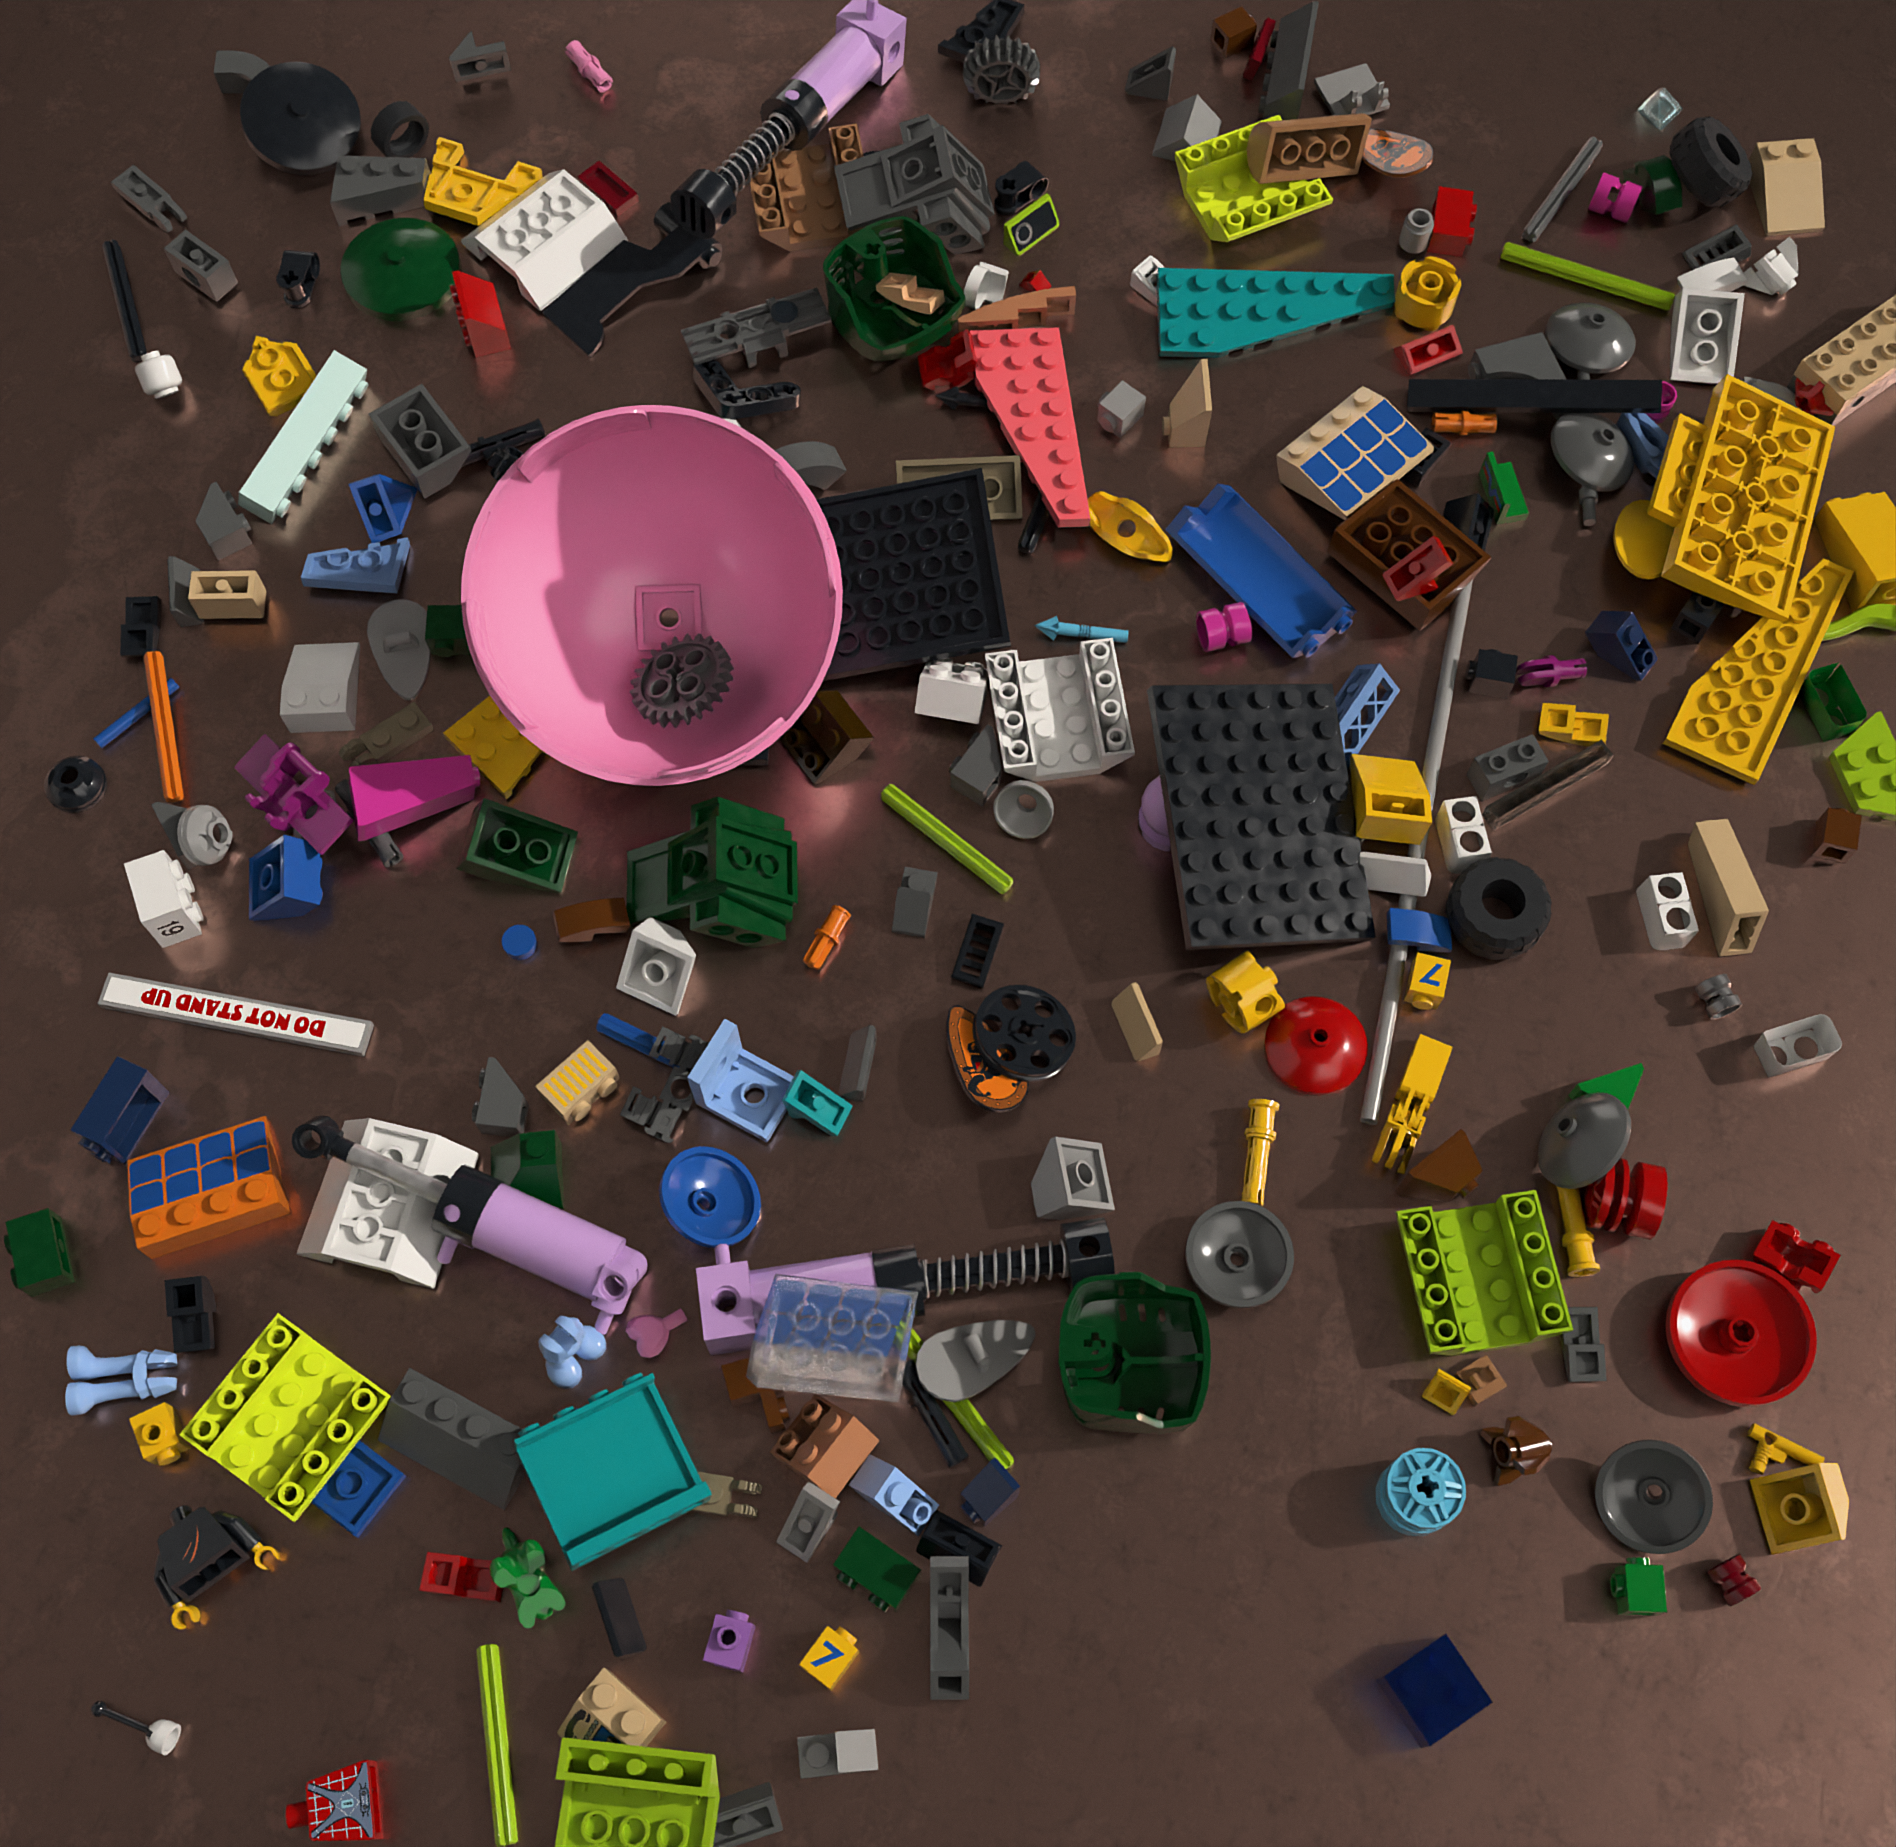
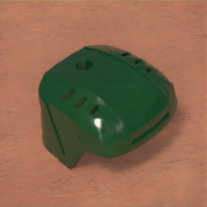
M892 217L867 225L841 241L833 248L823 263L828 297V312L832 319V325L836 327L854 349L873 361H888L908 357L931 345L952 329V326L958 320L966 305V297L962 288L955 280L942 240L932 231L927 230L909 217ZM900 227L902 229L879 235V232L884 229ZM895 238H901V239H903V241H897V242L888 243V244H884V243H883L884 241L890 240V239H895ZM896 249H903V250H904V252H898V253L889 254V255L886 254L887 251H891V250H896ZM854 270L863 276L864 279L855 283ZM889 273L916 276L918 287L944 290L945 302L931 315L904 308L885 298L876 291V285ZM876 299L885 300L883 303H873Z
M1119 1272L1117 1274L1091 1276L1075 1285L1064 1306L1060 1321L1059 1366L1064 1393L1076 1421L1094 1430L1157 1433V1435L1184 1431L1197 1421L1208 1391L1211 1368V1342L1205 1310L1199 1296L1195 1292L1165 1285L1142 1272ZM1120 1305H1123L1125 1307L1127 1317L1126 1321H1121L1120 1319ZM1141 1305L1145 1307L1147 1318L1145 1322L1140 1320L1138 1308ZM1161 1309L1165 1311L1166 1320L1164 1322H1161L1158 1312ZM1109 1363L1108 1367L1103 1371H1094L1092 1369L1103 1367ZM1139 1409H1144V1414L1139 1413ZM1159 1409L1164 1410L1161 1420L1156 1419Z

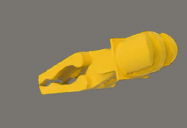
M1422 1034L1418 1036L1394 1097L1399 1101L1397 1105L1393 1104L1380 1133L1381 1136L1372 1157V1162L1378 1164L1389 1139L1392 1141L1384 1167L1392 1168L1401 1145H1404L1406 1148L1397 1172L1405 1174L1426 1117L1422 1116L1423 1112L1428 1111L1430 1104H1432L1453 1048L1452 1046Z

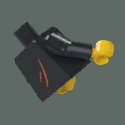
M183 1505L171 1512L170 1520L173 1526L161 1534L157 1540L160 1553L156 1557L153 1582L167 1607L172 1606L174 1609L171 1617L173 1626L178 1629H185L186 1625L181 1618L184 1611L190 1614L193 1622H198L201 1615L197 1607L185 1605L182 1599L189 1603L248 1560L250 1556L247 1552L250 1550L255 1554V1564L263 1570H269L261 1563V1556L264 1552L271 1551L278 1560L280 1555L275 1548L263 1546L260 1542L262 1538L242 1517L222 1510L212 1514L205 1507H199L192 1511L190 1506Z

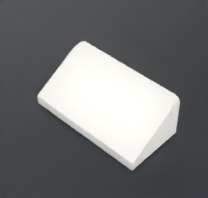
M1360 852L1359 863L1364 866L1368 890L1422 897L1427 895L1431 872L1426 859Z

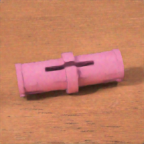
M574 40L570 42L566 47L565 54L577 65L579 73L584 78H588L599 92L603 93L609 90L613 79L601 68L599 60L594 55H590L579 41Z

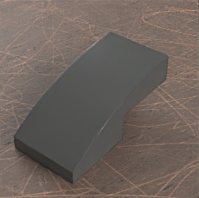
M1568 1307L1573 1331L1560 1335L1568 1382L1607 1381L1604 1344H1600L1598 1307Z

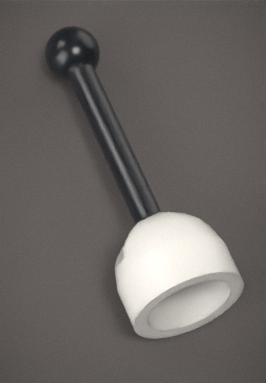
M96 1701L91 1706V1713L95 1717L104 1715L146 1733L145 1740L148 1747L162 1755L169 1754L180 1737L181 1726L170 1720H157L149 1726L107 1708L106 1703L103 1701Z

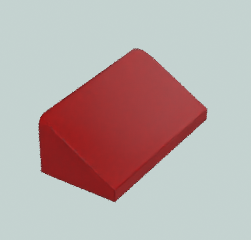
M1454 325L1393 348L1395 355L1409 375L1463 354Z

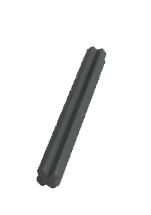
M1595 137L1588 139L1524 228L1522 233L1524 240L1533 243L1538 239L1600 153L1603 146L1601 140H1597Z

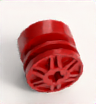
M1620 1158L1608 1173L1594 1183L1587 1185L1585 1193L1586 1225L1594 1229H1600L1604 1225L1606 1231L1614 1232L1622 1220L1624 1234L1649 1240L1654 1238L1660 1228L1667 1200L1668 1180L1665 1167L1637 1162L1630 1173L1628 1161Z

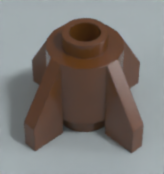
M1520 1416L1508 1417L1505 1428L1488 1427L1481 1429L1480 1435L1489 1444L1493 1445L1494 1456L1500 1464L1496 1467L1494 1482L1498 1486L1510 1484L1522 1475L1536 1474L1550 1459L1552 1452L1550 1438L1541 1428Z

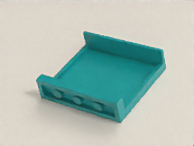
M642 1373L635 1374L622 1382V1388L612 1393H609L608 1389L602 1390L588 1398L589 1404L575 1410L574 1406L567 1407L553 1416L554 1421L542 1427L539 1423H535L522 1429L518 1433L519 1438L514 1440V1448L571 1571L708 1502L712 1496L706 1481L702 1482L654 1384L655 1376L653 1373L645 1377Z

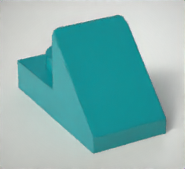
M797 1070L782 1099L791 1118H805L830 1136H838L853 1105L802 1070Z

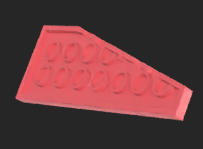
M1059 327L970 330L978 367L974 370L975 385L979 392H983L986 397L987 406L991 413L994 412L1001 423L1000 428L1016 456L1020 455V463H1024L1028 470V477L1040 490L1042 501L1057 527L1089 526L1091 518Z

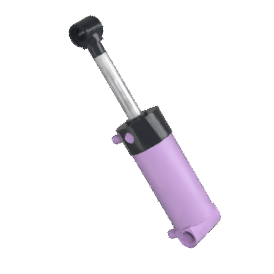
M324 1115L310 1119L297 1127L292 1134L293 1148L303 1158L312 1159L319 1156L326 1160H331L335 1157L438 1204L431 1227L433 1231L445 1236L437 1256V1260L440 1263L448 1264L451 1262L458 1243L471 1249L474 1247L592 1300L591 1305L600 1309L594 1328L602 1335L607 1333L614 1314L619 1315L623 1313L633 1287L647 1271L646 1258L638 1250L625 1245L626 1238L510 1187L504 1181L466 1164L461 1165L448 1184L344 1138V1132L339 1129L335 1120ZM312 1131L319 1135L320 1143L313 1139Z

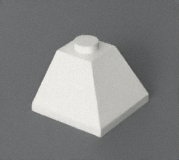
M649 917L632 931L616 988L676 1016L682 1004L696 954L680 930Z

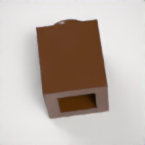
M1240 6L1213 19L1210 41L1225 59L1254 45L1257 31L1256 21L1253 16L1249 15Z
M1828 807L1816 821L1812 856L1845 864L1858 850L1862 815L1850 813V811L1844 808Z

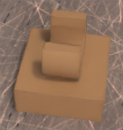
M1487 1354L1454 1374L1456 1379L1471 1387V1391L1467 1396L1474 1407L1507 1387V1384Z

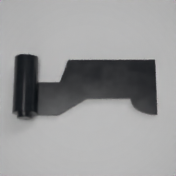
M671 202L662 205L654 216V225L666 237L652 250L623 240L542 312L552 324L590 358L597 352L604 339V328L601 323L639 289L679 278L696 263L702 268L707 269L716 266L721 261L723 246L713 237L710 239H700L685 231L676 221L671 211Z

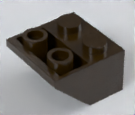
M838 690L817 691L807 709L779 739L814 784H819L857 760L874 739V736Z

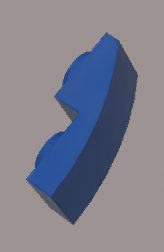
M1389 908L1386 912L1388 944L1417 946V951L1447 953L1452 951L1451 928L1448 918L1433 913L1400 908Z

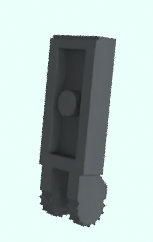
M132 165L111 181L113 188L151 221L154 220L166 233L173 229L170 221L161 214L166 209L180 222L187 219L185 212L172 200L171 196L135 165Z

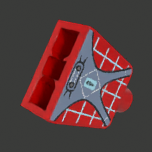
M363 1760L306 1782L307 1801L287 1804L286 1823L288 1828L309 1826L310 1841L383 1839L377 1761Z

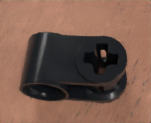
M1028 161L1020 162L1015 168L996 179L995 189L998 193L994 200L996 211L1003 215L1016 213L1033 200L1040 198L1045 193L1049 180Z
M285 250L283 252L282 263L276 276L278 286L284 290V300L289 307L301 308L310 302L313 288L320 272V259L317 252Z

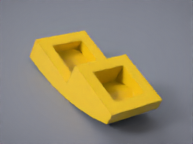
M1542 703L1539 734L1570 744L1605 749L1609 714L1576 712V705Z

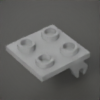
M1366 63L1314 79V84L1332 116L1358 113L1370 115L1390 108V103L1387 100L1389 95L1388 88L1383 89L1384 81L1377 83Z

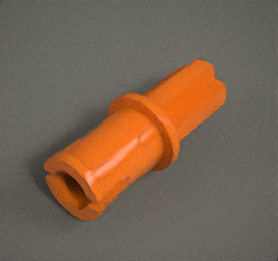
M833 905L821 928H817L814 931L815 938L803 957V962L809 968L819 970L832 947L839 944L838 937L851 917V914L846 909Z

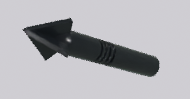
M958 386L935 395L953 410H955L957 405L988 407L985 396L959 392Z

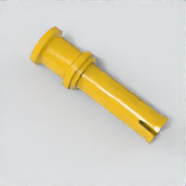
M1250 1099L1248 1101V1108L1251 1109L1249 1128H1246L1244 1132L1246 1140H1248V1152L1241 1201L1263 1207L1270 1144L1276 1139V1132L1273 1131L1275 1112L1279 1111V1104L1267 1099Z
M1556 1186L1565 1229L1561 1242L1562 1246L1567 1249L1570 1265L1567 1268V1274L1570 1277H1585L1600 1272V1265L1595 1263L1592 1249V1243L1595 1241L1594 1235L1587 1231L1579 1188L1565 1189Z

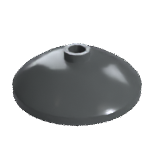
M1581 302L1563 306L1551 315L1545 328V338L1553 354L1568 366L1588 373H1609L1622 368L1631 359L1636 346L1635 335L1626 320L1612 309L1595 303Z
M1565 413L1554 424L1551 432V445L1554 455L1564 471L1575 481L1593 490L1613 491L1623 486L1630 479L1634 470L1633 451L1626 435L1613 421L1599 413Z
M1603 1092L1589 1093L1577 1097L1562 1106L1547 1123L1539 1142L1538 1164L1546 1179L1558 1187L1576 1189L1592 1184L1608 1173L1624 1153L1630 1138L1631 1117L1626 1106L1615 1096Z
M1230 1201L1208 1209L1196 1220L1187 1238L1185 1257L1190 1276L1202 1293L1221 1305L1242 1309L1262 1305L1281 1292L1292 1273L1294 1249L1286 1227L1272 1212L1254 1203ZM1233 1255L1241 1257L1243 1264L1239 1266L1232 1264L1230 1257Z
M1650 1439L1628 1443L1618 1448L1606 1459L1597 1477L1595 1499L1602 1521L1617 1539L1635 1550L1650 1554H1668L1682 1550L1694 1543L1703 1534L1711 1519L1713 1493L1706 1472L1692 1455L1672 1443ZM1651 1485H1657L1661 1488L1662 1493L1659 1496H1653L1648 1492L1647 1488Z

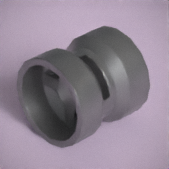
M1727 974L1711 977L1695 987L1699 998L1705 1000L1707 1004L1706 1012L1711 1020L1731 1014L1742 1006L1738 995L1733 994L1730 989L1731 982Z

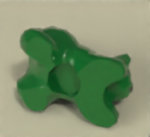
M503 1528L502 1542L506 1551L500 1557L492 1560L490 1574L495 1584L500 1588L505 1587L511 1591L520 1623L524 1628H531L535 1624V1618L540 1620L549 1618L553 1614V1610L560 1611L564 1609L566 1602L563 1595L545 1573V1552L540 1544L533 1539L519 1542L515 1533L510 1528Z

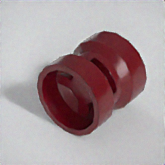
M1740 1554L1727 1559L1707 1571L1714 1583L1722 1585L1723 1598L1729 1607L1747 1599L1762 1589L1756 1578L1749 1576L1744 1571L1746 1569V1562Z

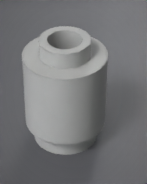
M1417 208L1405 217L1399 237V244L1405 251L1420 253L1427 248L1434 227V221L1429 211Z

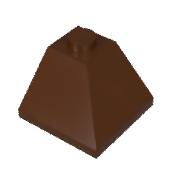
M1460 1129L1407 1173L1395 1192L1400 1197L1450 1202L1457 1195H1460L1463 1199L1479 1186L1475 1180L1483 1170L1466 1133Z

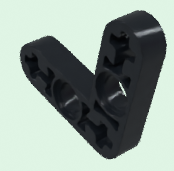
M711 360L698 365L693 364L694 382L715 411L723 418L740 419L793 410L799 407L801 389L794 383L778 382L738 389L718 361Z

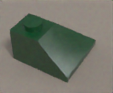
M555 1130L519 1133L490 1147L491 1176L504 1181L510 1187L564 1210L562 1143Z

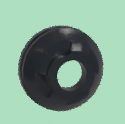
M70 756L58 761L50 768L44 781V790L47 798L54 807L65 813H81L91 809L101 801L107 789L106 773L99 764L85 756ZM71 769L78 771V777L74 782L69 784L61 783V776L64 772Z

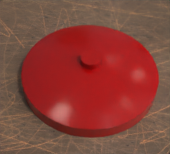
M1722 1260L1708 1264L1692 1273L1680 1284L1668 1306L1666 1336L1675 1363L1696 1388L1717 1401L1738 1407L1768 1405L1796 1390L1806 1379L1813 1366L1817 1350V1334L1807 1303L1788 1280L1761 1264L1745 1260Z

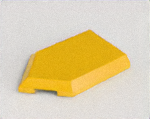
M256 336L252 344L253 350L249 360L245 361L242 372L269 416L277 417L298 405L317 375L296 343L286 341L278 343L269 341L265 337Z

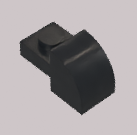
M206 1276L164 1280L167 1317L172 1318L174 1353L215 1348L212 1312H216V1302L208 1278Z

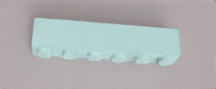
M335 350L332 352L239 491L238 505L270 524L274 522L277 516L282 518L291 504V501L288 500L293 491L296 493L300 492L307 479L304 476L309 467L315 469L322 457L320 450L324 444L329 446L333 442L338 432L336 426L340 420L345 422L353 410L351 403L355 397L361 399L369 384L365 381L366 368Z

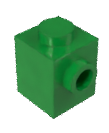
M1634 1557L1627 1558V1564L1614 1568L1615 1574L1611 1575L1610 1585L1613 1597H1617L1618 1615L1658 1616L1667 1613L1663 1565H1650L1649 1558Z

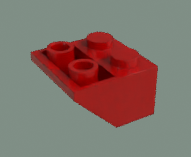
M453 271L452 275L455 285H450L449 287L454 304L460 303L455 305L460 328H463L462 333L466 347H473L476 358L511 350L494 284L461 271Z

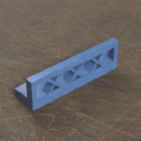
M1380 663L1356 665L1335 696L1347 769L1350 766V755L1359 753L1400 691ZM1381 683L1387 691L1382 699L1377 701V686ZM1364 705H1368V720L1364 725H1361V710ZM1348 729H1352V743L1348 749H1345L1344 735Z

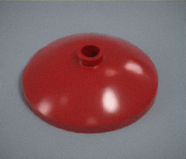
M1310 996L1298 998L1285 1004V1008L1272 1017L1265 1033L1264 1049L1270 1068L1285 1085L1304 1094L1321 1096L1339 1092L1356 1080L1366 1063L1368 1042L1362 1024L1347 1007L1328 998ZM1314 1034H1322L1325 1037V1041H1317L1314 1038Z

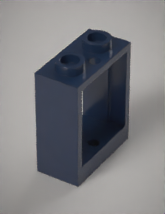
M117 1056L70 1130L80 1138L78 1144L91 1151L93 1157L107 1164L115 1160L125 1165L170 1092L148 1070Z

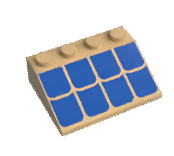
M1362 386L1276 455L1279 481L1346 521L1396 479L1399 480L1434 451V446L1385 397Z

